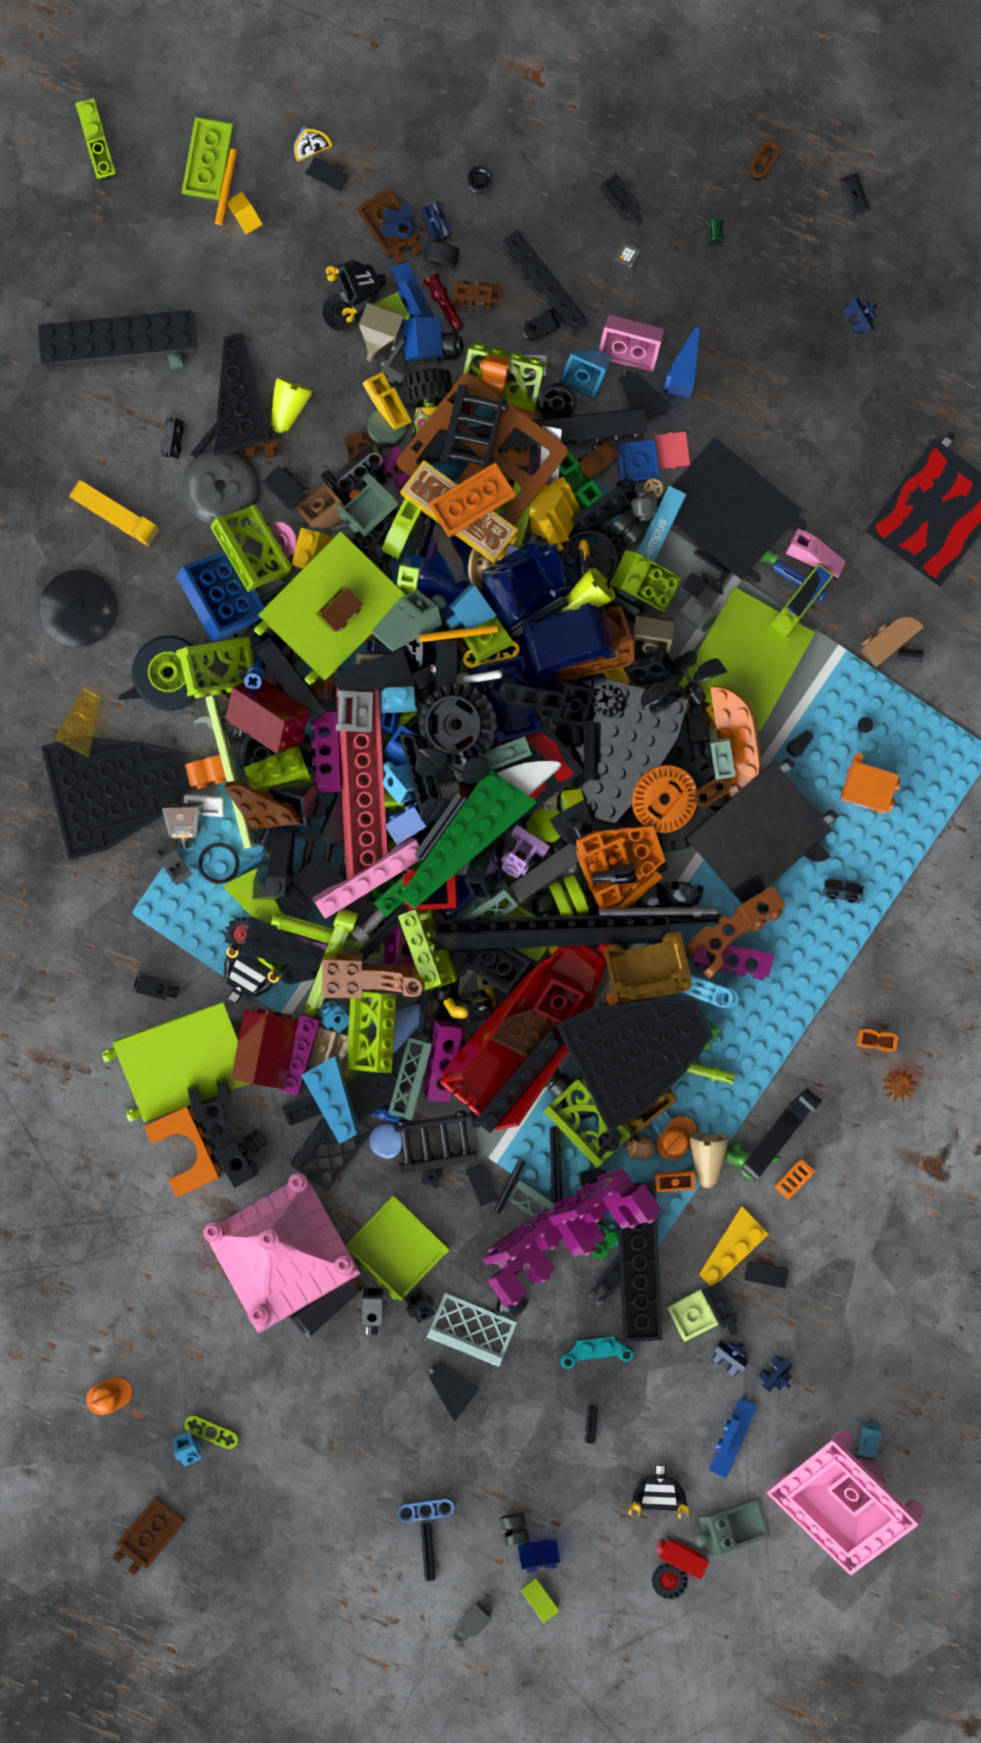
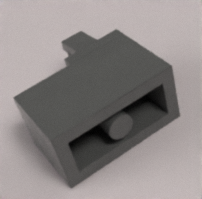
M477 1601L459 1620V1625L452 1634V1638L461 1644L470 1636L476 1637L492 1620V1614Z

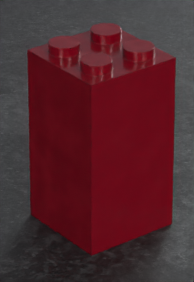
M263 679L261 686L255 690L247 688L244 682L232 687L225 720L278 754L304 740L310 709Z
M254 1007L252 1011L244 1010L231 1079L255 1085L285 1089L298 1020L290 1019V1014Z

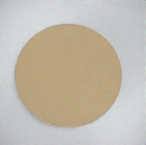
M473 548L468 563L469 580L471 584L476 586L478 591L483 592L490 586L491 581L497 577L499 563L494 564Z

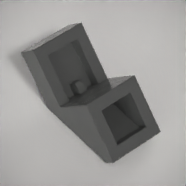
M168 839L152 850L176 886L192 875Z

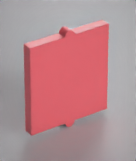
M686 431L654 435L659 469H676V467L690 465Z

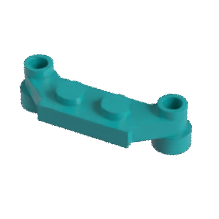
M614 1336L576 1340V1345L568 1353L561 1356L560 1363L563 1368L571 1369L579 1360L618 1356L622 1361L628 1362L633 1359L634 1351L630 1346H624L616 1341ZM629 1351L630 1355L629 1357H624L623 1353ZM567 1358L572 1360L570 1365L564 1363Z

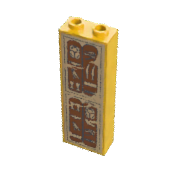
M423 461L400 493L401 496L439 523L428 503L456 487L457 484ZM494 511L454 534L494 564L498 560L501 562L507 555L506 549L509 545L513 546L519 539L518 529Z

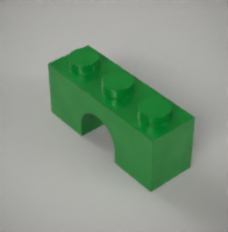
M568 450L567 456L558 467L559 478L564 477L568 485L572 488V493L576 496L575 499L578 500L579 505L584 510L604 495L592 480L589 482L582 475L579 469L580 464Z

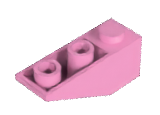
M799 528L792 537L786 551L787 555L813 567H816L819 563L837 578H839L845 564V560L820 539Z

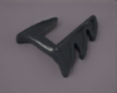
M704 549L695 550L694 555L722 572L717 580L705 572L702 573V577L712 589L723 595V584L732 572Z

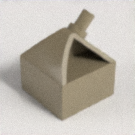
M370 303L366 304L359 328L367 347V361L372 362L378 351L389 348L398 341L403 328L404 316Z
M669 611L664 615L645 614L636 616L632 635L634 655L664 648L669 655L675 622L671 621L674 618L672 612Z

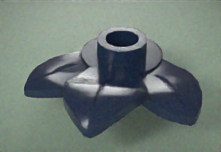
M404 203L400 207L399 212L384 209L383 217L386 224L380 228L384 236L389 238L398 236L401 239H408L414 234L415 229L412 223L414 213L408 204ZM407 227V232L404 233L401 231L402 228Z

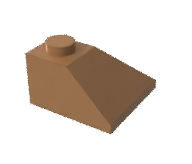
M326 483L295 507L311 527L330 528L344 522L337 515L339 510L335 506L337 504L342 508L345 506Z

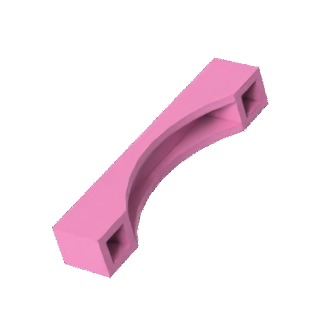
M411 836L362 872L312 897L313 901L326 919L420 861L415 856L420 846Z

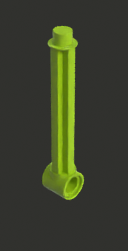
M344 908L338 911L333 924L335 927L325 953H342L348 934L353 930L358 913ZM322 962L305 1003L307 1007L305 1013L310 1016H316L317 1012L321 1011L325 999L322 993Z
M283 912L281 915L273 913L270 922L271 925L277 926V929L329 943L334 930L330 927L283 914ZM349 933L344 948L359 952L363 945ZM383 943L379 944L378 951L375 954H370L368 957L373 959L380 958L384 953Z

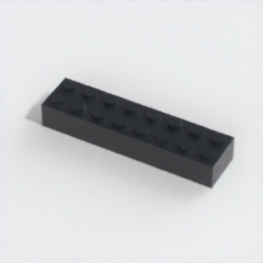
M192 310L38 325L41 364L45 367L198 352L195 313Z
M655 1182L633 1183L635 1187L645 1184L656 1200ZM657 1219L650 1224L647 1222L638 1224L632 1229L630 1227L622 1229L617 1223L623 1342L663 1340Z

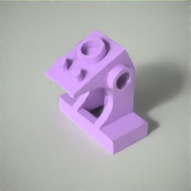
M517 825L510 837L518 842L512 852L507 851L501 860L504 863L501 869L518 879L520 874L525 875L530 867L527 863L534 853L543 858L550 847ZM517 850L527 856L524 861L515 855Z

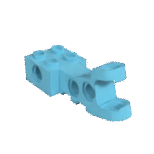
M692 974V988L681 992L718 1007L730 1009L737 1007L741 1000L740 994L736 990ZM728 994L729 1001L726 1003L725 997Z

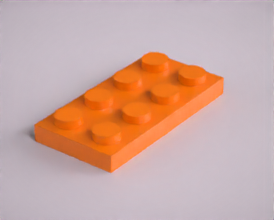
M495 462L429 502L428 505L450 538L516 497V494Z

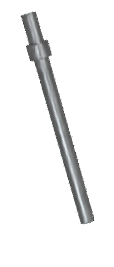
M693 905V907L599 908V916L693 915V917H701L702 915H717V907Z

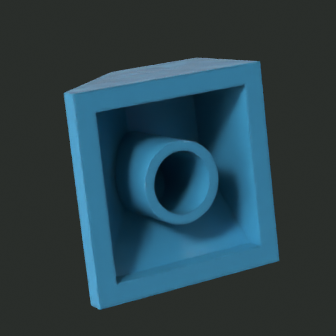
M595 349L573 351L569 356L559 383L566 384L573 390L595 398L612 357Z

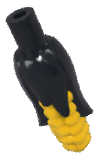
M586 540L580 541L578 549L577 573L581 578L592 568L589 545Z

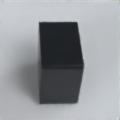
M691 572L680 590L687 595H693L695 598H698L707 586V582Z

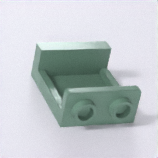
M370 474L364 478L367 486L344 508L339 504L335 506L339 510L337 515L344 522L349 521V527L355 533L359 531L363 536H366L398 506L392 495Z
M716 725L708 726L716 780L735 777L730 738L718 739Z

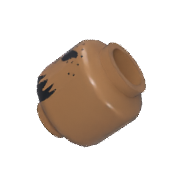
M634 1134L631 1139H627L625 1150L628 1151L630 1158L646 1161L649 1157H653L655 1142L652 1141L650 1136Z

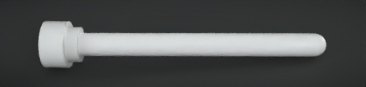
M497 670L474 675L458 673L457 684L470 685L475 682L498 679L502 677V672Z

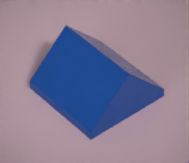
M415 316L403 323L406 361L444 357L441 318Z

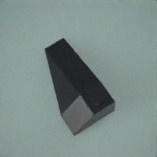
M296 825L273 828L254 877L252 899L291 900Z

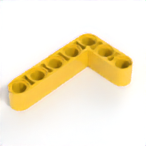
M81 480L77 482L69 495L73 500L148 547L159 532L158 527L142 516L140 518Z

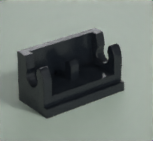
M312 1095L281 1106L289 1126L322 1114Z

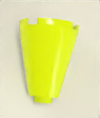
M277 377L270 425L273 426L272 430L282 434L284 431H289L311 397L313 390L301 384L292 383L290 380Z
M590 568L566 596L569 604L560 611L566 618H576L612 602L615 599L614 590L612 587L608 589L606 585L607 579L597 569Z

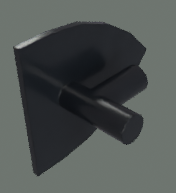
M584 800L549 819L558 835L576 847L577 839L592 833V820Z

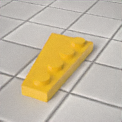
M742 1206L699 1272V1275L709 1285L721 1281L769 1235Z

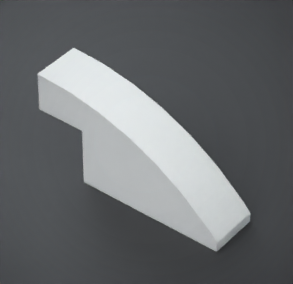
M555 761L530 762L510 767L497 774L529 796L561 767V764Z

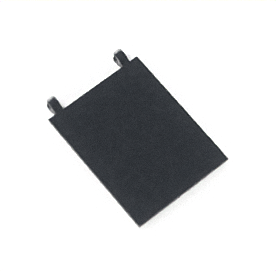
M715 437L671 486L686 494L673 524L741 581L746 575L755 583L761 580V575L752 568L792 522L801 530H805L807 527V522L798 516L803 509ZM663 495L662 498L657 502V510H658V507H659V505H660V503H661V501H662L664 495Z
M790 758L783 760L779 766L775 761L769 764L686 838L741 904L762 893L813 846L829 834L832 829L828 824L838 817V814L832 809L828 810L821 817L787 777L785 772L795 765Z

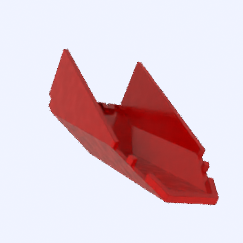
M588 945L563 946L538 964L524 977L446 1066L440 1075L442 1076L440 1084L449 1092L456 1089L453 1095L464 1105L469 1102L467 1107L478 1116L525 1058L491 1041L504 1019L532 1008L538 986L548 969L582 984L586 995L573 1016L590 1009L591 1003L595 1002V989L597 983L601 981L606 961ZM556 1029L555 1034L562 1040L558 1029ZM565 1044L560 1047L495 1127L496 1130L520 1125L568 1053Z

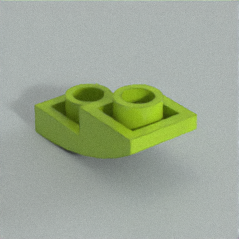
M535 1577L520 1588V1591L543 1623L559 1612Z

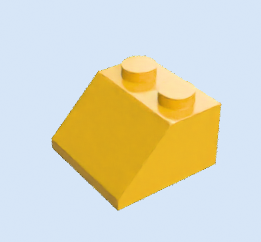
M301 528L291 565L292 568L303 570L334 537Z

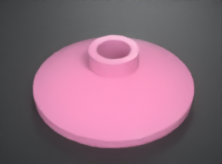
M284 522L273 523L269 526L272 534L281 545L285 557L290 559L295 553L297 545L296 534L292 527Z

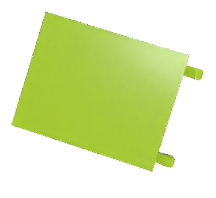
M340 531L258 614L263 621L255 628V632L260 636L268 627L276 632L313 669L305 678V681L311 685L319 676L326 681L372 634V630L393 606L406 595ZM342 586L347 587L363 605L360 607L361 611L359 614L351 617L347 621V626L342 631L333 632L315 614Z
M734 587L699 648L696 663L689 667L687 672L693 681L694 673L698 672V667L713 658L719 659L728 672L700 682L706 694L704 701L713 705L710 688L713 685L733 689L741 698L746 699L751 706L755 716L757 731L760 732L816 632L797 623L790 634L785 637L771 626L780 612ZM685 675L679 684V687L686 690L685 686L689 683Z
M223 1001L112 1041L114 1048L102 1051V1057L105 1062L118 1057L138 1108H130L126 1111L129 1121H134L142 1116L143 1121L146 1122L190 1106L191 1102L187 1089L190 1086H198L200 1100L204 1101L219 1095L216 1085L217 1079L226 1078L229 1091L250 1084L231 1079L238 1039Z

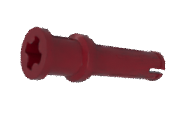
M436 273L423 282L428 285L432 293L431 297L438 301L453 331L462 328L464 323H462L447 296V288L442 285L439 273Z

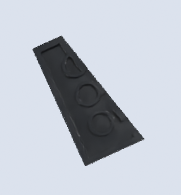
M250 916L241 954L318 972L323 953Z

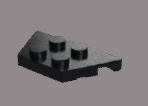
M457 977L458 981L447 984L450 988L449 998L458 996L460 977ZM438 987L421 993L418 1032L425 1037H429L431 1041L435 1020L456 1022L457 1020L448 1012L443 1003L444 1000L437 998ZM447 1040L444 1046L450 1045L451 1040Z

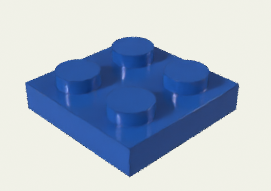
M655 440L616 445L617 451L620 453L618 463L621 480L631 479L634 482L648 481L649 479H660Z

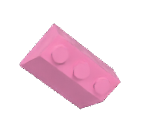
M608 314L599 351L611 356V362L653 373L664 329Z

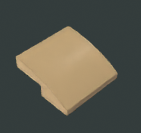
M319 1028L308 1065L316 1067L330 1058L339 1055L344 1076L348 1077L350 1070L346 1069L348 1036Z

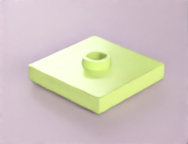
M701 1289L667 1306L684 1342L719 1324Z

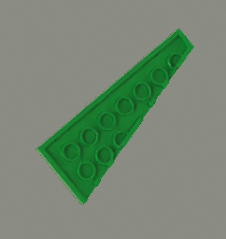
M491 770L478 783L399 898L414 909L418 907L531 809L537 801Z

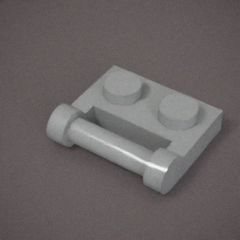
M337 691L339 708L336 731L372 732L373 692ZM347 698H352L351 724H346Z

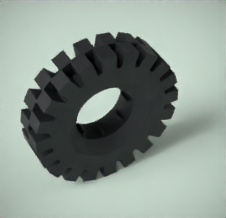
M676 745L664 765L676 766L686 771L694 780L697 790L716 778L715 771L706 762L707 760L700 754L698 757H694L692 750L686 747L682 748ZM720 783L716 785V788L719 791L722 790ZM701 794L700 800L706 801L707 796L705 794ZM722 798L708 807H699L697 805L691 819L680 829L668 833L656 832L662 851L672 852L691 847L692 845L686 838L721 808ZM649 806L648 809L650 810V812H651L653 815H655V814L652 812V810L650 809L651 806ZM633 807L621 820L625 828L643 826L636 818Z

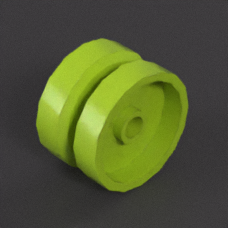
M574 874L564 877L563 881L567 890H563L559 881L548 884L561 916H574L572 907L575 908L579 916L590 913L584 892L580 884L578 885Z

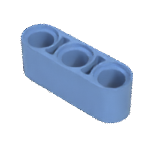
M449 1497L405 1502L400 1505L398 1516L403 1522L447 1517L454 1511V1502ZM443 1502H448L451 1505V1509L444 1512L441 1510L440 1505ZM429 1505L432 1511L429 1514H423L421 1507ZM408 1507L412 1510V1515L405 1517L402 1515L401 1510Z

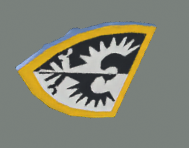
M304 126L301 128V133L295 141L294 155L298 162L332 147V144L327 134L323 131Z

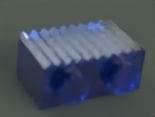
M556 1538L518 1544L521 1569H526L527 1573L538 1571L537 1567L545 1566V1569L557 1568V1564H560Z

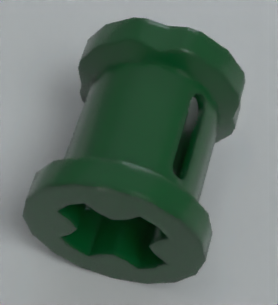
M724 220L707 221L709 226V242L725 240L722 229Z

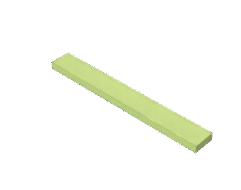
M217 696L205 697L227 782L237 781L239 777L228 734L221 723L222 711ZM232 800L244 849L256 847L252 828Z

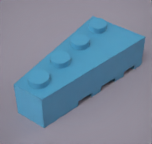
M339 1055L301 1076L336 1139L341 1144L358 1135L360 1131L346 1086L344 1072L341 1068V1061Z

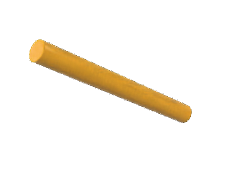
M230 149L215 219V224L222 225L238 151L236 149Z
M491 625L420 634L419 640L420 642L498 633V626Z

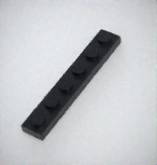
M548 1029L474 1121L491 1134L564 1044L563 1040Z

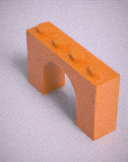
M188 1106L144 1126L152 1144L171 1135L181 1134L189 1137L196 1145L197 1159L193 1167L184 1173L168 1179L176 1197L220 1178L219 1173H221L218 1163H213L211 1158L213 1152L210 1145H205L204 1132L201 1126L197 1127L194 1121L196 1119L193 1110H189Z

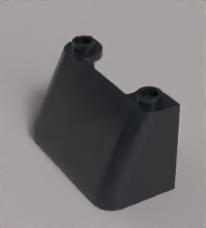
M356 1276L289 1315L287 1318L307 1340L363 1290L365 1284Z

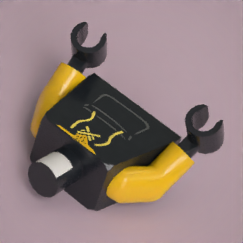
M482 979L483 985H488V983ZM444 985L443 991L440 987H438L437 998L444 1000L443 1003L450 1015L467 1023L488 1019L494 1013L498 1004L494 988L453 998L448 997L450 988L447 985Z

